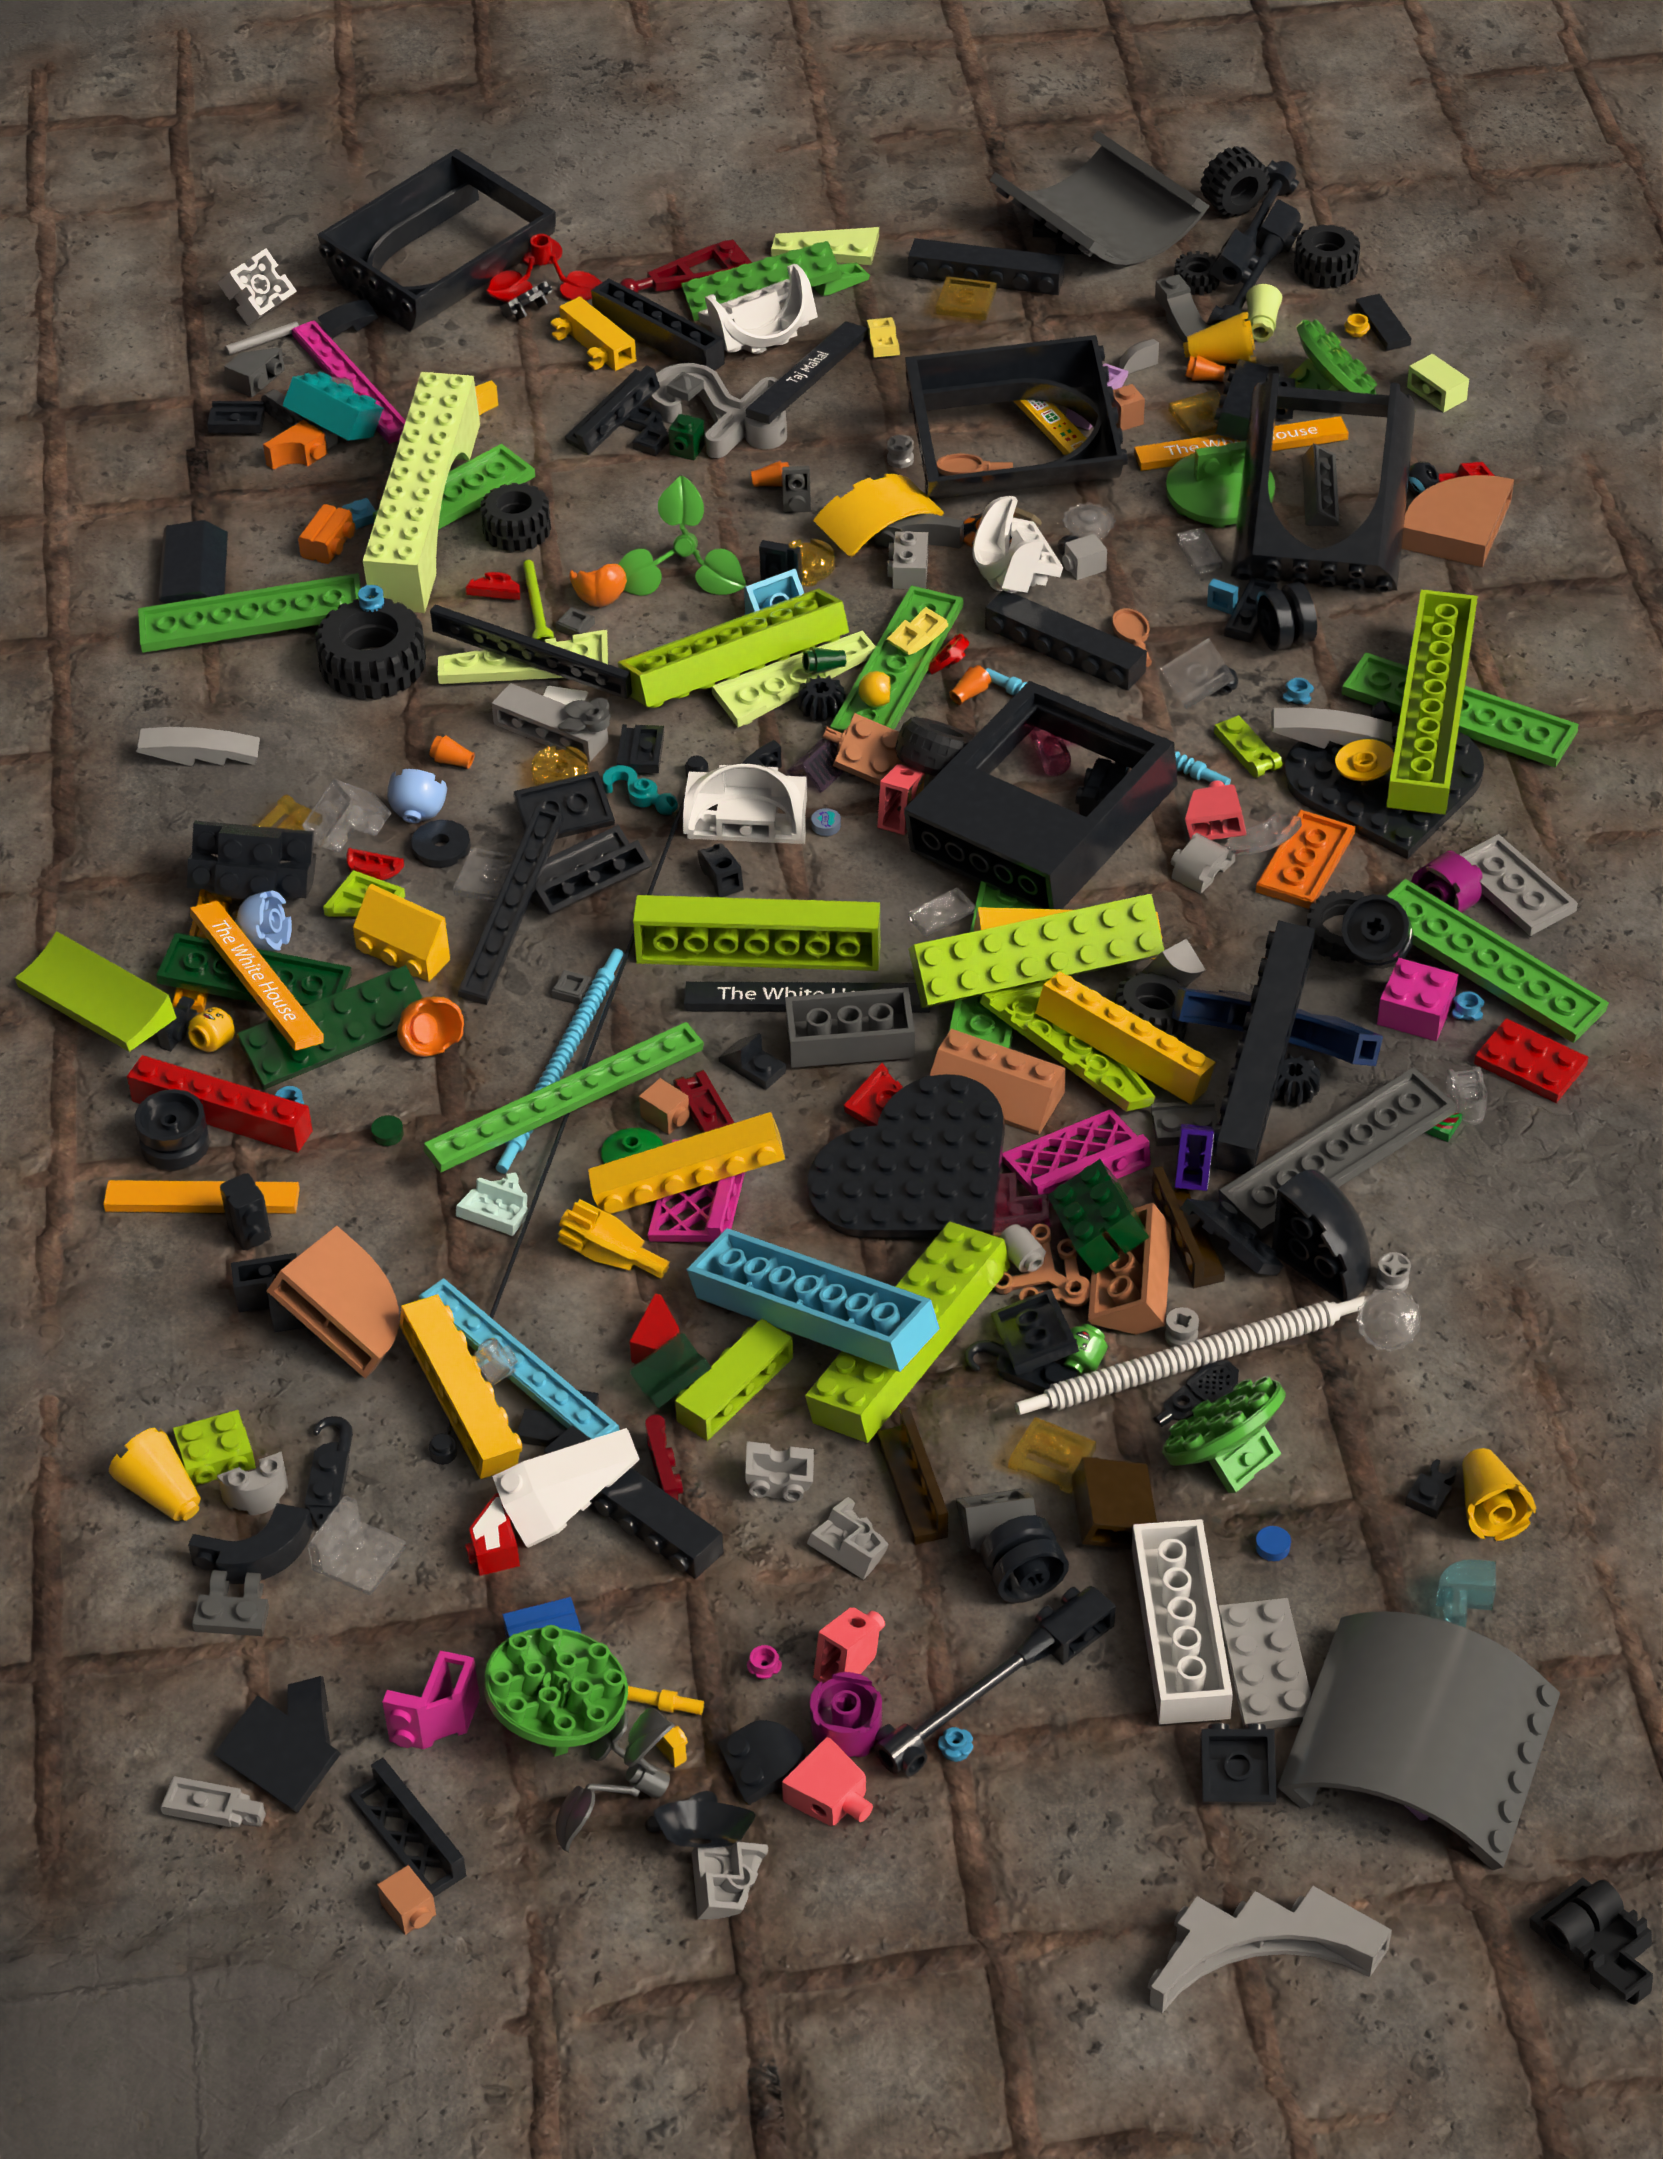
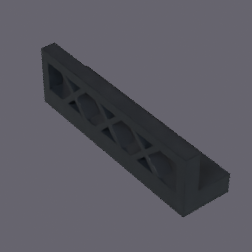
M648 365L641 371L635 369L565 436L566 442L590 455L660 388L655 369Z
M384 1757L371 1764L374 1779L349 1794L350 1800L403 1867L409 1865L434 1898L467 1876L464 1857ZM379 1789L385 1797L383 1807L367 1805L363 1799ZM386 1817L402 1818L405 1822L403 1831L387 1830L384 1827ZM406 1841L422 1843L425 1847L423 1857L407 1855L404 1852ZM426 1867L442 1868L447 1874L432 1885L424 1877Z

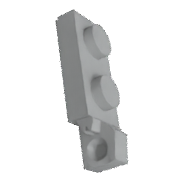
M176 1776L172 1778L160 1807L164 1815L227 1827H240L241 1823L261 1827L266 1816L263 1803L252 1801L249 1795L241 1792L240 1788Z

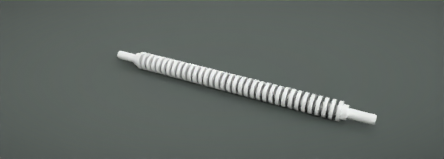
M1361 1296L1338 1304L1322 1301L1312 1306H1305L1304 1308L1273 1316V1318L1269 1317L1249 1325L1246 1324L1226 1332H1220L1218 1335L1214 1334L1210 1337L1197 1339L1194 1342L1181 1344L1178 1347L1175 1346L1171 1347V1349L1155 1352V1354H1148L1147 1356L1139 1357V1359L1135 1358L1122 1364L1109 1366L1106 1369L1103 1368L1099 1369V1371L1086 1373L1074 1379L1070 1378L1066 1381H1060L1058 1384H1051L1050 1388L1044 1391V1394L1015 1402V1409L1018 1415H1022L1045 1407L1061 1410L1065 1407L1078 1405L1081 1402L1089 1401V1399L1094 1400L1097 1397H1104L1105 1394L1117 1393L1129 1387L1133 1388L1137 1385H1143L1145 1382L1149 1383L1153 1380H1159L1161 1377L1172 1376L1185 1370L1198 1368L1201 1365L1204 1366L1208 1363L1224 1360V1358L1237 1356L1240 1353L1253 1351L1256 1348H1263L1264 1346L1279 1343V1341L1292 1339L1295 1336L1298 1337L1318 1331V1329L1331 1327L1336 1321L1340 1320L1341 1316L1367 1309L1368 1302L1365 1296Z

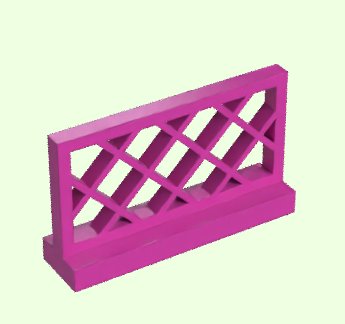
M1112 1109L1002 1154V1162L1033 1195V1204L1039 1211L1052 1206L1047 1196L1098 1159L1103 1161L1116 1179L1151 1165L1149 1140L1143 1134L1137 1136ZM1111 1122L1114 1126L1113 1130L1098 1128V1126ZM1076 1135L1087 1136L1085 1141L1070 1139ZM1093 1137L1108 1139V1142L1103 1144L1092 1142ZM1115 1140L1124 1141L1117 1145H1113ZM1049 1146L1059 1147L1057 1152L1043 1151L1044 1148ZM1066 1148L1081 1150L1079 1155L1064 1153ZM1088 1151L1097 1152L1090 1156H1086ZM1022 1157L1031 1158L1029 1164L1016 1162L1015 1160ZM1038 1159L1053 1161L1051 1167L1036 1165ZM1060 1162L1069 1163L1068 1165L1058 1168ZM1032 1174L1041 1175L1039 1177L1031 1179Z
M745 1172L709 1183L708 1185L699 1186L701 1189L689 1197L684 1192L657 1199L648 1232L649 1241L713 1243L726 1228L732 1229ZM678 1195L683 1201L669 1209L665 1205L666 1202ZM708 1195L712 1202L700 1209L695 1203ZM690 1207L695 1213L681 1221L677 1215ZM670 1219L676 1224L670 1230H659L660 1226ZM701 1219L706 1223L705 1230L689 1229V1227Z

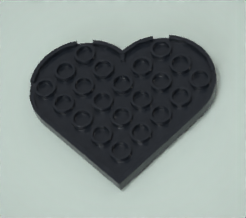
M1399 725L1392 726L1393 743L1390 748L1393 752L1395 751ZM1458 731L1446 815L1387 807L1391 770L1377 779L1368 781L1351 780L1341 775L1336 768L1335 758L1344 745L1329 741L1324 749L1299 741L1292 747L1285 762V776L1288 789L1300 803L1327 818L1355 826V832L1406 859H1409L1476 793L1481 785L1484 771V760L1481 751L1469 736Z
M943 1074L925 1076L906 1085L894 1094L884 1106L877 1126L857 1127L829 1142L815 1157L807 1180L808 1193L815 1213L825 1220L833 1230L854 1237H937L949 1222L994 1236L1005 1136L1004 1116L998 1099L986 1086L962 1075Z

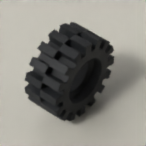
M1190 251L1187 252V256L1182 254L1180 258L1176 259L1174 276L1179 274L1191 288V295H1195V292H1199V295H1204V291L1207 294L1212 293V290L1215 291L1220 284V280L1209 273L1216 259V256L1213 254L1209 256L1208 252L1200 254V251L1192 254Z

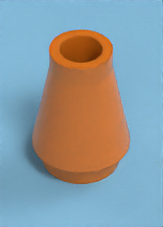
M1199 355L1196 357L1190 356L1185 377L1191 378V381L1222 382L1225 366L1218 365Z
M780 460L761 469L751 471L753 486L782 487V467H789V463L781 462Z
M976 665L974 668L969 667L956 686L949 692V695L956 704L961 705L966 700L987 690L988 685L991 683V677L979 665Z
M438 735L434 739L429 753L430 757L434 758L437 763L461 766L467 769L471 767L475 757L474 752L467 750L447 735L444 737Z

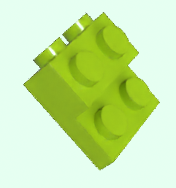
M239 1410L173 1428L183 1466L194 1486L218 1479L217 1475L238 1467L244 1471L256 1468L251 1445Z

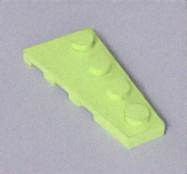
M879 227L778 233L774 237L771 256H777L791 250L828 241L838 263L872 265L879 238Z

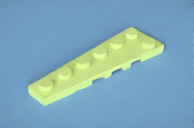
M607 630L572 635V640L557 642L556 638L545 639V642L608 664ZM487 650L438 657L439 684L564 678Z
M862 630L837 641L816 647L844 650L846 654L845 667H839L817 675L806 673L802 663V652L786 660L772 663L761 669L742 674L737 678L712 686V694L735 725L741 727L750 724L754 719L796 698L800 684L806 683L807 678L816 679L818 675L821 678H826L830 675L832 679L868 660L876 646Z

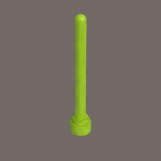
M525 560L523 568L535 624L532 638L545 642V639L554 638V633L546 627L534 563L531 560Z

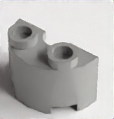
M1195 833L1183 850L1178 849L1171 859V865L1174 866L1172 879L1201 894L1213 883L1218 871L1224 873L1235 862V854L1203 835Z
M747 1441L745 1476L746 1483L749 1486V1493L757 1498H784L790 1502L801 1500L804 1492L813 1483L814 1449L790 1446L786 1451H776L770 1447V1444Z
M282 1451L260 1459L259 1466L253 1471H244L238 1467L217 1475L223 1502L229 1509L233 1510L234 1507L238 1510L248 1511L249 1515H258L272 1510L277 1503L280 1504L279 1499L285 1493V1489L288 1490Z

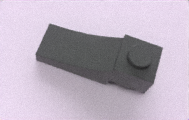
M1178 274L1156 281L1155 298L1166 311V321L1183 342H1188L1187 336L1208 327L1196 308L1190 293L1191 288Z
M931 513L916 514L900 519L875 534V545L888 548L889 543H894L895 532L911 531L928 532V545L960 549L964 543V521Z

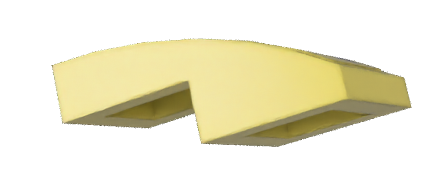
M893 318L867 320L874 358L900 355Z
M925 607L911 623L904 620L887 638V641L910 655L919 651L938 637L948 627V623L945 618Z

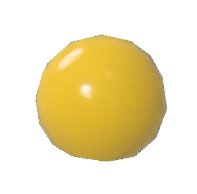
M879 671L869 672L863 676L858 687L859 696L862 701L876 708L890 702V677L884 672Z

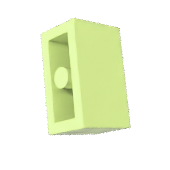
M1434 354L1409 366L1407 388L1443 413L1467 400L1469 378Z

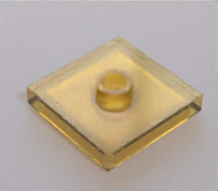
M946 277L936 304V314L986 321L997 291V283Z
M1215 389L1169 403L1168 411L1190 438L1216 434L1218 424L1213 423L1221 394Z

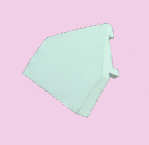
M516 1172L506 1174V1179L503 1178L496 1181L477 1178L476 1189H472L457 1204L456 1216L513 1236L525 1221L528 1213L527 1194L522 1192L518 1184L519 1178Z

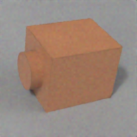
M1133 384L1114 389V402L1111 404L1112 407H1117V428H1121L1124 431L1143 425L1145 398Z
M661 1078L639 1096L641 1117L668 1135L677 1127L683 1126L690 1117L688 1095Z
M409 1865L377 1884L381 1905L405 1935L414 1929L424 1927L436 1915L433 1895Z

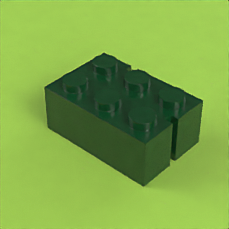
M1101 1159L1085 1167L1080 1173L1064 1184L1059 1185L1053 1192L1047 1195L1075 1250L1095 1274L1120 1258L1118 1253L1102 1235L1104 1232L1107 1231L1125 1254L1149 1238L1121 1184Z

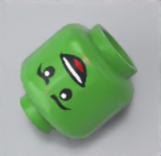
M1089 1324L1072 1327L1070 1330L1077 1342L1079 1352L1061 1358L1064 1362L1063 1366L1078 1371L1077 1375H1081L1082 1372L1091 1373L1096 1371L1108 1348L1104 1340V1333Z

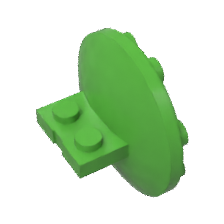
M1317 319L1313 322L1302 320L1296 326L1300 342L1308 357L1289 376V378H1296V388L1376 394L1374 389L1377 386L1376 381L1369 374H1364L1367 368L1357 358L1353 360L1348 351L1339 346L1341 341L1332 331L1327 334L1325 327Z
M1246 441L1229 443L1218 447L1211 446L1195 449V453L1182 458L1170 469L1166 480V494L1170 503L1180 515L1187 516L1195 521L1211 524L1216 528L1237 524ZM1269 471L1268 490L1272 503L1275 495V480L1271 471Z
M1264 1376L1254 1383L1251 1379H1245L1233 1388L1234 1391L1211 1403L1209 1400H1206L1196 1405L1192 1409L1194 1415L1188 1420L1183 1419L1173 1424L1169 1428L1171 1435L1166 1440L1162 1450L1168 1463L1178 1466L1209 1461L1228 1493H1236L1252 1480L1258 1471L1265 1469L1281 1455L1265 1425L1277 1412L1286 1396L1280 1382L1271 1380L1270 1376Z
M547 1625L543 1628H535L513 1634L494 1650L489 1658L484 1675L483 1687L485 1698L495 1717L516 1735L528 1741L549 1746L554 1757L568 1753L569 1747L585 1745L608 1734L620 1721L627 1703V1678L621 1664L610 1652L609 1648L605 1644L599 1643L584 1634L562 1629L555 1625Z

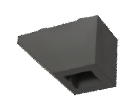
M278 347L242 352L224 366L227 387L249 397L255 396L285 370L282 349Z
M809 466L782 467L784 513L811 512Z

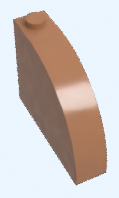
M1488 475L1463 476L1445 480L1427 488L1411 502L1405 513L1402 549L1483 567L1511 503L1514 479Z
M338 1226L334 1227L281 1269L267 1289L270 1295L365 1379L381 1362L397 1336L399 1309L390 1282L373 1258Z

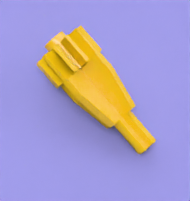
M579 1199L578 1203H574L572 1211L567 1209L559 1223V1226L562 1227L558 1233L560 1235L557 1239L559 1243L595 1262L626 1270H631L633 1265L660 1279L668 1271L670 1262L642 1248L645 1241L617 1217Z

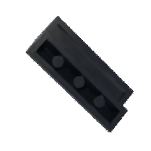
M206 520L166 525L163 532L159 601L168 604L193 600L194 598L225 595L227 531Z
M616 825L548 857L530 902L548 915H551L652 867V863L639 841L636 840L629 843L620 826Z

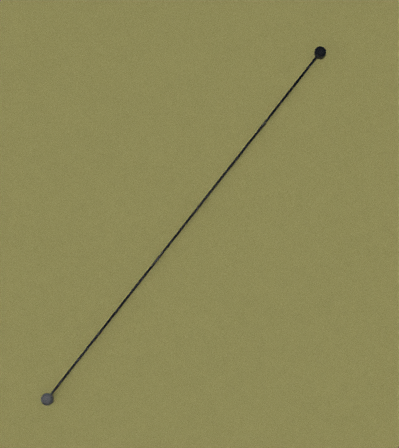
M692 756L686 762L685 771L687 779L689 772H709L708 762L702 756ZM685 794L647 895H652L684 809ZM634 930L581 1070L587 1068L633 946L635 940ZM570 1113L565 1114L491 1309L489 1316L492 1319L496 1313ZM476 1351L474 1356L478 1359L480 1354ZM450 1421L445 1434L435 1435L429 1443L430 1457L437 1464H449L457 1456L456 1442L450 1436L453 1428Z

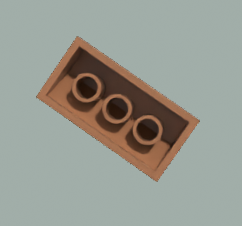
M954 1029L949 1031L938 1048L930 1072V1076L943 1074L962 1075L980 1082L998 1099L1005 1124L1036 1135L1041 1133L1065 1093V1067Z
M1153 1202L1134 1208L1149 1238L1126 1254L1107 1231L1102 1234L1120 1258L1097 1274L1092 1270L1088 1321L1092 1325L1135 1335L1166 1325L1172 1226Z

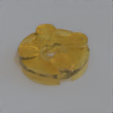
M800 539L788 544L789 548L796 549L797 546L801 547L803 586H814L817 584V581L825 579L835 570L834 551L826 542L810 539V543H801Z
M556 746L545 748L533 757L531 768L532 781L537 786L589 773L586 755L579 749L571 746H565L566 750H556Z

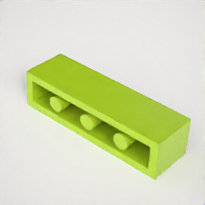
M762 1318L753 1327H748L732 1347L726 1348L720 1355V1358L710 1368H705L688 1389H683L678 1394L675 1400L677 1422L708 1441L793 1359L792 1337Z

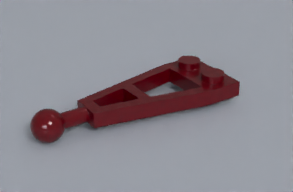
M733 239L725 240L649 271L645 279L635 281L631 278H625L619 284L636 293L651 287L656 292L682 288L681 283L752 262ZM712 258L722 268L720 270L693 273L689 269Z

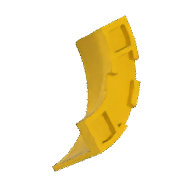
M884 474V478L872 480L869 477L853 484L852 491L841 498L838 495L834 497L818 513L813 521L848 556L853 557L876 533L900 519L916 514L929 513L942 516L944 512L908 477L897 474Z

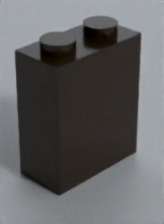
M1082 1457L1071 1477L1082 1544L1132 1550L1133 1524L1157 1523L1147 1464L1100 1459L1098 1457Z

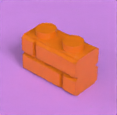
M323 504L298 538L302 558L313 561L316 559L317 562L329 564L335 555H340L345 541L348 538L351 539L355 533L356 527L350 510L336 509L335 506Z

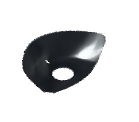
M698 1800L675 1801L664 1804L654 1810V1816L667 1840L678 1846L720 1848L734 1845L743 1838L756 1816L753 1811L745 1808ZM693 1838H702L710 1840L712 1842L708 1844H698L690 1842L689 1840Z

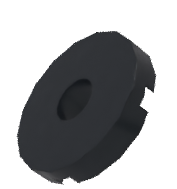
M451 820L430 821L420 826L414 832L411 840L414 857L417 860H422L423 864L428 867L444 868L453 866L458 863V859L465 858L471 848L467 829L463 825ZM440 842H445V843H447V844L444 845V846H436V845H435V844L440 843Z

